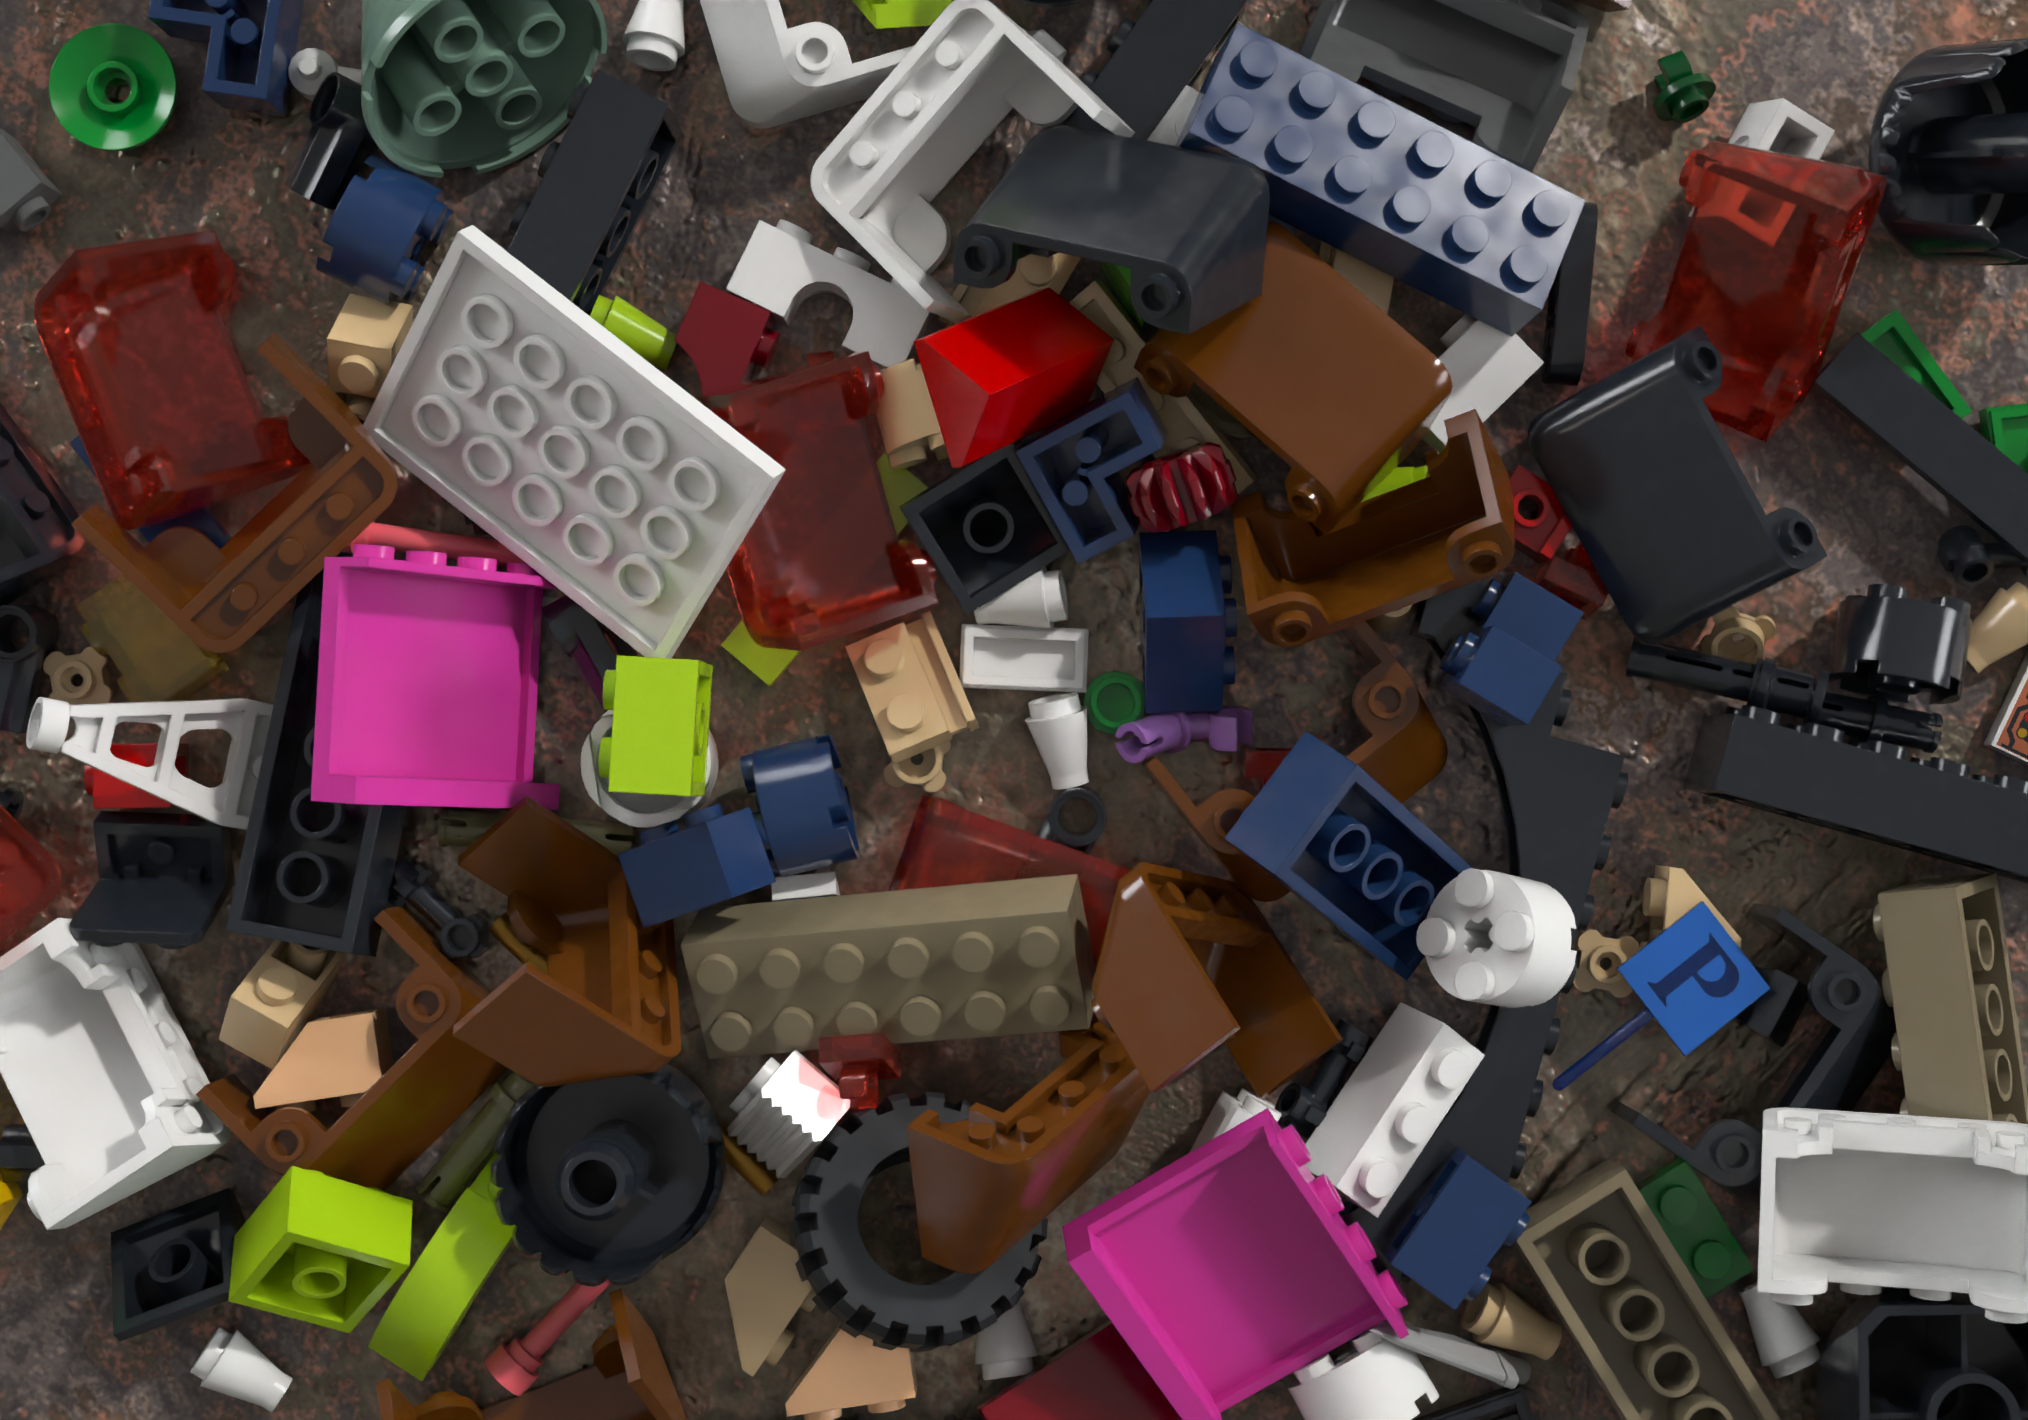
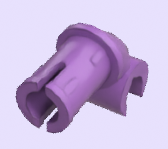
M1225 705L1222 706V711L1150 713L1145 718L1134 722H1127L1118 728L1115 737L1123 738L1131 734L1134 735L1129 739L1117 742L1116 748L1122 758L1130 763H1140L1163 751L1166 753H1178L1185 749L1189 743L1208 740L1209 746L1212 749L1218 751H1238L1237 742L1253 745V711L1244 706Z

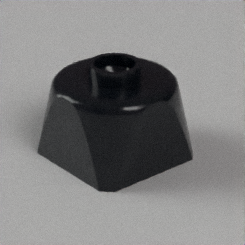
M1882 1286L1880 1294L1864 1295L1845 1311L1829 1333L1818 1360L1816 1404L1819 1420H2028V1322L2012 1324L1989 1320L1985 1317V1309L1974 1305L1970 1301L1969 1293L1952 1292L1950 1300L1930 1301L1912 1297L1909 1294L1910 1289ZM1953 1390L1952 1397L1945 1408L1938 1412L1944 1397Z

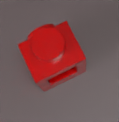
M1519 464L1508 472L1514 498L1515 548L1540 564L1553 557L1572 528V525L1550 484ZM1523 497H1529L1537 502L1539 513L1535 520H1526L1519 514L1518 504Z

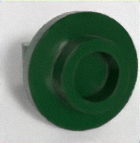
M1682 50L1658 59L1657 64L1662 74L1654 77L1659 95L1653 102V110L1658 119L1685 123L1704 113L1709 107V100L1716 91V85L1712 77L1706 73L1693 74L1691 65Z

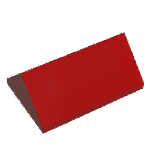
M1047 287L915 340L914 345L952 468L965 466L1040 431L1073 410L1087 404L1114 339L1054 290Z

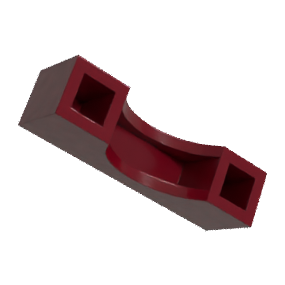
M700 281L675 341L691 358L697 369L701 383V403L730 426L733 423L741 427L755 397V391L748 389L757 365L763 368L768 367L778 346L780 333L773 330L776 320L771 311Z

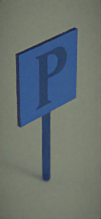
M1703 901L1696 904L1616 968L1644 1004L1645 1008L1554 1079L1552 1083L1553 1088L1557 1091L1566 1088L1652 1018H1655L1682 1055L1686 1056L1770 989Z

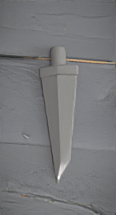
M1388 1321L1369 1330L1398 1346L1494 1381L1505 1388L1514 1389L1517 1384H1525L1531 1376V1365L1527 1360L1509 1355L1496 1346L1475 1342L1470 1338L1406 1325L1409 1335L1400 1340Z

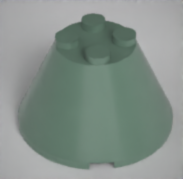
M362 0L361 105L368 131L377 146L391 161L408 171L429 177L442 178L444 174L443 169L471 167L477 175L504 167L521 159L549 141L571 121L567 118V111L575 91L582 83L590 85L592 81L590 75L597 61L598 53L606 54L607 27L601 7L596 0Z

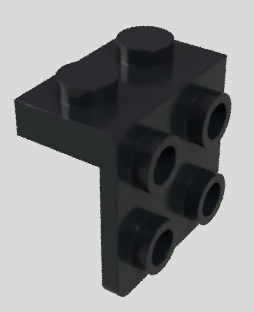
M100 811L93 821L99 880L70 922V932L73 938L78 941H92L94 944L103 947L117 946L124 943L157 944L164 949H182L199 943L234 886L230 827L217 825L191 814Z

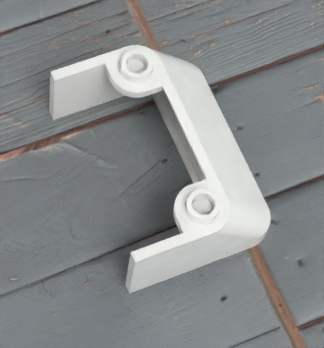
M700 0L732 108L743 123L754 128H771L870 98L913 48V46L852 64L847 44L840 32L834 27L821 22H810L787 29L779 0Z
M954 0L819 156L811 172V189L816 200L925 310L959 323L972 316L930 275L944 260L951 246L950 226L944 216L931 202L1008 113L1015 108L1025 119L1033 124L1049 127L1066 120L1080 106L1093 120L1115 135L1132 137L1135 132L1064 64L988 0Z

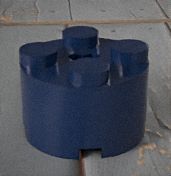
M372 154L364 163L374 171L368 180L354 175L327 227L322 242L334 247L330 262L318 256L316 269L386 305H389L391 301H395L398 297L410 302L418 291L426 273V268L417 262L428 241L436 245L442 241L452 221L454 211L444 204L445 190Z
M830 733L753 751L752 754L740 756L744 783L748 793H754L758 810L752 812L774 877L779 875L783 877L859 859L857 853L859 842L848 789L844 787L839 771L834 772V769L841 768L842 766Z

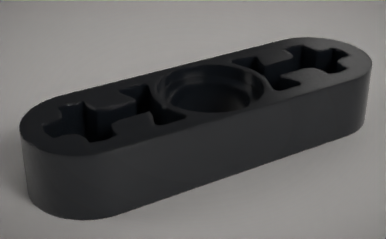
M1585 202L1548 294L1542 361L1544 362L1542 364V381L1546 384L1577 386L1581 378L1585 358L1598 224V208L1596 203Z

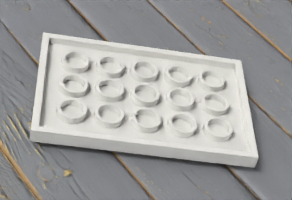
M474 225L457 232L363 424L382 450L644 657H673L786 471L784 467Z

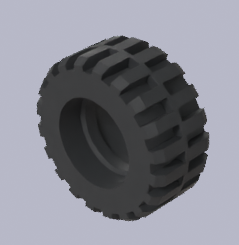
M925 1091L919 1098H909L906 1092L887 1096L882 1103L871 1106L868 1103L853 1112L840 1126L837 1125L825 1138L805 1166L803 1177L796 1186L791 1205L795 1207L794 1220L789 1225L790 1244L796 1245L799 1256L795 1266L802 1282L809 1281L816 1294L812 1300L823 1314L830 1311L841 1321L840 1329L854 1338L863 1335L872 1339L873 1346L891 1351L900 1347L910 1348V1352H925L945 1345L949 1347L972 1337L997 1322V1319L1002 1314L1015 1306L1025 1294L1023 1287L1027 1280L1036 1275L1042 1257L1037 1254L1039 1243L1047 1239V1218L1043 1219L1001 1258L984 1270L974 1274H963L956 1271L945 1279L925 1284L908 1283L893 1277L873 1260L863 1244L858 1228V1210L861 1198L869 1183L883 1170L899 1163L911 1162L906 1126L927 1109L939 1113L940 1123L966 1120L969 1118L968 1108L974 1104L966 1099H962L955 1105L945 1102L944 1093Z

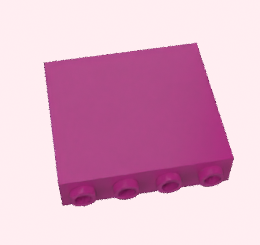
M363 544L353 545V557H324L311 801L368 805L513 808L527 795L546 809L558 810L560 784L533 782L543 589L558 588L527 563H507L506 572L497 571V559L457 557V567L446 566V553L406 551V561L394 560L395 547Z
M1268 1108L1062 1226L1068 1263L1182 1420H1222L1221 1412L1385 1320H1388L1400 1340L1409 1335L1400 1312V1308L1406 1306L1408 1301L1398 1281L1389 1269L1380 1274L1370 1261L1377 1256L1364 1230L1358 1222H1354L1349 1226L1345 1224L1338 1213L1344 1209V1205L1335 1187L1325 1174L1314 1178L1306 1166V1163L1310 1162L1312 1158L1299 1133L1293 1125L1281 1129Z

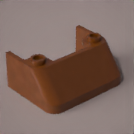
M275 332L256 350L303 396L290 413L288 431L293 444L311 463L236 535L219 549L199 530L188 526H174L162 531L144 548L97 502L71 524L195 644L213 653H227L241 647L324 568V557H336L390 506L398 488V476L394 465L351 409Z
M1364 621L1342 629L1341 632L1371 668L1357 682L1353 691L1352 705L1357 718L1372 737L1346 757L1360 766L1402 804L1442 771L1448 756L1447 743L1413 680L1368 623ZM1150 757L1141 764L1245 895L1257 901L1271 902L1284 897L1290 892L1225 839L1244 810L1255 799L1254 796L1239 789H1224L1214 793L1196 807L1157 757Z
M526 795L458 856V865L508 896L510 929L520 943L530 948H536L547 955V974L526 962L453 1025V1036L513 1070L522 1080L542 1087L657 1072L681 1051L674 919L643 928L619 857Z
M1140 862L1119 879L1092 983V991L1095 998L1091 1001V1007L1098 1020L1108 1030L1116 1033L1151 1092L1160 1091L1218 1045H1226L1257 1096L1265 1099L1343 1040L1257 905L1240 890L1236 883L1146 862Z
M406 905L404 907L396 906L383 909L374 920L419 964L400 985L396 995V1010L400 1020L419 1040L328 1130L311 1113L301 1108L286 1107L273 1113L267 1107L255 1109L254 1094L234 1074L205 1085L196 1094L264 1165L282 1176L286 1174L291 1166H296L306 1170H316L324 1173L326 1176L364 1187L378 1188L385 1192L509 1069L453 1036V1025L486 998L491 991L459 958L451 960L441 951L440 939Z
M621 1288L609 1293L615 1324L608 1327L592 1345L591 1351L595 1366L525 1392L521 1396H515L480 1409L468 1397L461 1396L453 1391H443L435 1393L426 1398L423 1403L413 1406L388 1378L376 1383L381 1420L687 1419L653 1331Z

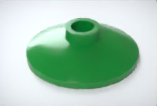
M107 23L79 32L59 51L49 76V97L56 118L70 135L81 143L98 150L125 151L137 148L152 140L170 120L177 102L178 80L170 56L152 36L130 25ZM128 83L130 87L128 98L124 102L114 103L112 100L113 89L118 84Z

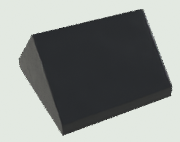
M1013 443L959 468L899 506L921 545L966 615L1070 551L1015 452L1017 449Z
M230 1188L111 1232L113 1335L119 1342L228 1301L234 1236L245 1223L236 1195Z

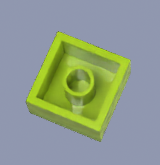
M617 655L616 670L607 669L603 682L604 710H613L612 737H602L598 767L599 776L609 778L608 792L705 796L713 665L700 660Z
M291 1166L234 1236L228 1301L350 1333L410 1266L413 1201L385 1193L378 1188L364 1187L326 1176L324 1173L316 1170H306Z

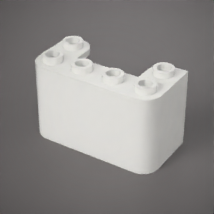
M1782 1107L1765 1109L1763 1111L1757 1292L1771 1293L1772 1301L1796 1306L1812 1304L1813 1295L1822 1294L1828 1290V1282L1840 1283V1290L1858 1295L1880 1294L1882 1286L1910 1289L1909 1294L1912 1297L1930 1301L1950 1300L1952 1292L1969 1293L1970 1301L1974 1305L1984 1308L1985 1317L1989 1320L2012 1324L2028 1322V1124Z

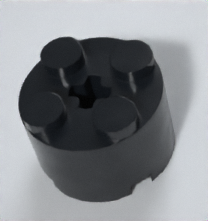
M1890 584L1868 585L1867 596L1849 595L1840 602L1828 670L1830 671L1828 679L1830 683L1841 679L1840 689L1866 697H1871V695L1886 697L1888 701L1909 703L1910 696L1920 692H1931L1929 704H1948L1960 700L1972 628V620L1969 617L1970 603L1947 597L1932 598L1930 603L1907 599V589Z

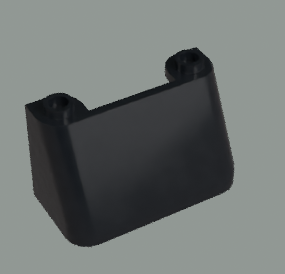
M1068 125L1054 126L1033 136L957 237L954 248L953 282L977 288L997 287L1009 281L1016 271L1018 260L1030 254L1048 258L1057 253H1063L1131 268V301L1137 314L1146 323L1157 328L1189 335L1262 295L1270 201L1269 184L1263 172L1254 163L1241 158Z
M1701 325L1540 413L1530 422L1528 428V443L1532 453L1625 624L1633 635L1648 643H1656L1680 633L1813 566L1828 556L1818 539L1814 525L1809 519L1798 511L1787 507L1777 509L1766 515L1703 400V398L1713 394L1720 387L1723 376L1721 356L1715 346L1711 344Z

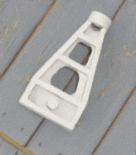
M38 697L30 714L26 743L29 749L64 754L214 824L247 830L274 704L244 698L69 705L68 702ZM72 718L75 722L76 730L73 737L65 741L69 719ZM121 722L152 723L161 728L154 765L143 767L119 759L111 753L110 747L117 724ZM196 729H222L231 736L232 740L224 777L219 786L205 787L182 776L176 769L175 759L180 737L186 732Z

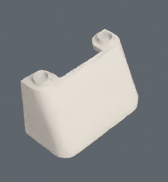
M66 918L55 919L0 957V1073L46 1164L31 1173L28 1179L29 1191L27 1193V1202L31 1211L43 1222L46 1230L67 1228L212 1154L230 1142L232 1136L231 1130L196 1095L210 1082L138 943H124L117 946L103 947L94 944L92 941L75 940L70 932V922L72 919Z

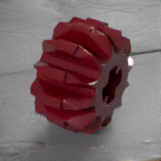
M1211 442L1202 445L1196 444L1161 455L1159 458L1142 463L1140 467L1132 469L1126 477L1129 491L1128 500L1133 514L1137 516L1142 529L1152 533L1159 531L1167 532L1177 527H1185L1191 523L1205 520V518L1223 512L1225 508L1232 506L1238 498L1235 485L1237 479L1229 459H1226L1221 445Z

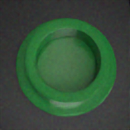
M1120 671L1101 674L1090 683L1086 690L1084 706H1087V718L1101 732L1116 735L1121 725L1140 720L1146 714L1143 686L1130 674Z

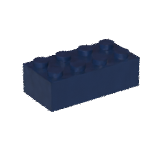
M1306 731L1292 750L1284 757L1280 766L1252 803L1244 810L1239 820L1225 837L1227 841L1357 946L1406 981L1425 957L1418 949L1416 942L1419 925L1427 919L1430 907L1439 892L1463 870L1472 868L1360 766Z

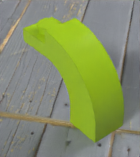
M496 1152L471 1187H467L416 1261L382 1317L368 1346L421 1382L458 1331L477 1294L513 1242L512 1232L515 1225L502 1224L495 1209V1197L501 1189L491 1183V1164L499 1156Z

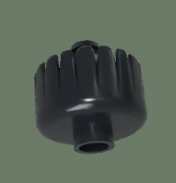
M2028 38L1942 45L1926 50L1911 59L1896 74L1885 90L1874 117L1870 136L1868 157L1870 186L1876 210L1886 231L1913 258L1941 266L2028 265Z
M668 1063L659 1071L552 1087H542L536 1084L524 1093L510 1109L511 1117L506 1120L495 1141L494 1151L499 1156L491 1164L490 1175L491 1183L501 1188L495 1197V1209L500 1222L504 1225H515L512 1232L513 1241L524 1255L533 1256L539 1252L542 1253L540 1266L544 1272L553 1276H562L572 1270L574 1281L585 1286L595 1287L606 1280H609L613 1285L624 1286L644 1277L661 1260L682 1248L701 1230L715 1208L724 1181L725 1146L717 1116L702 1091L686 1075Z

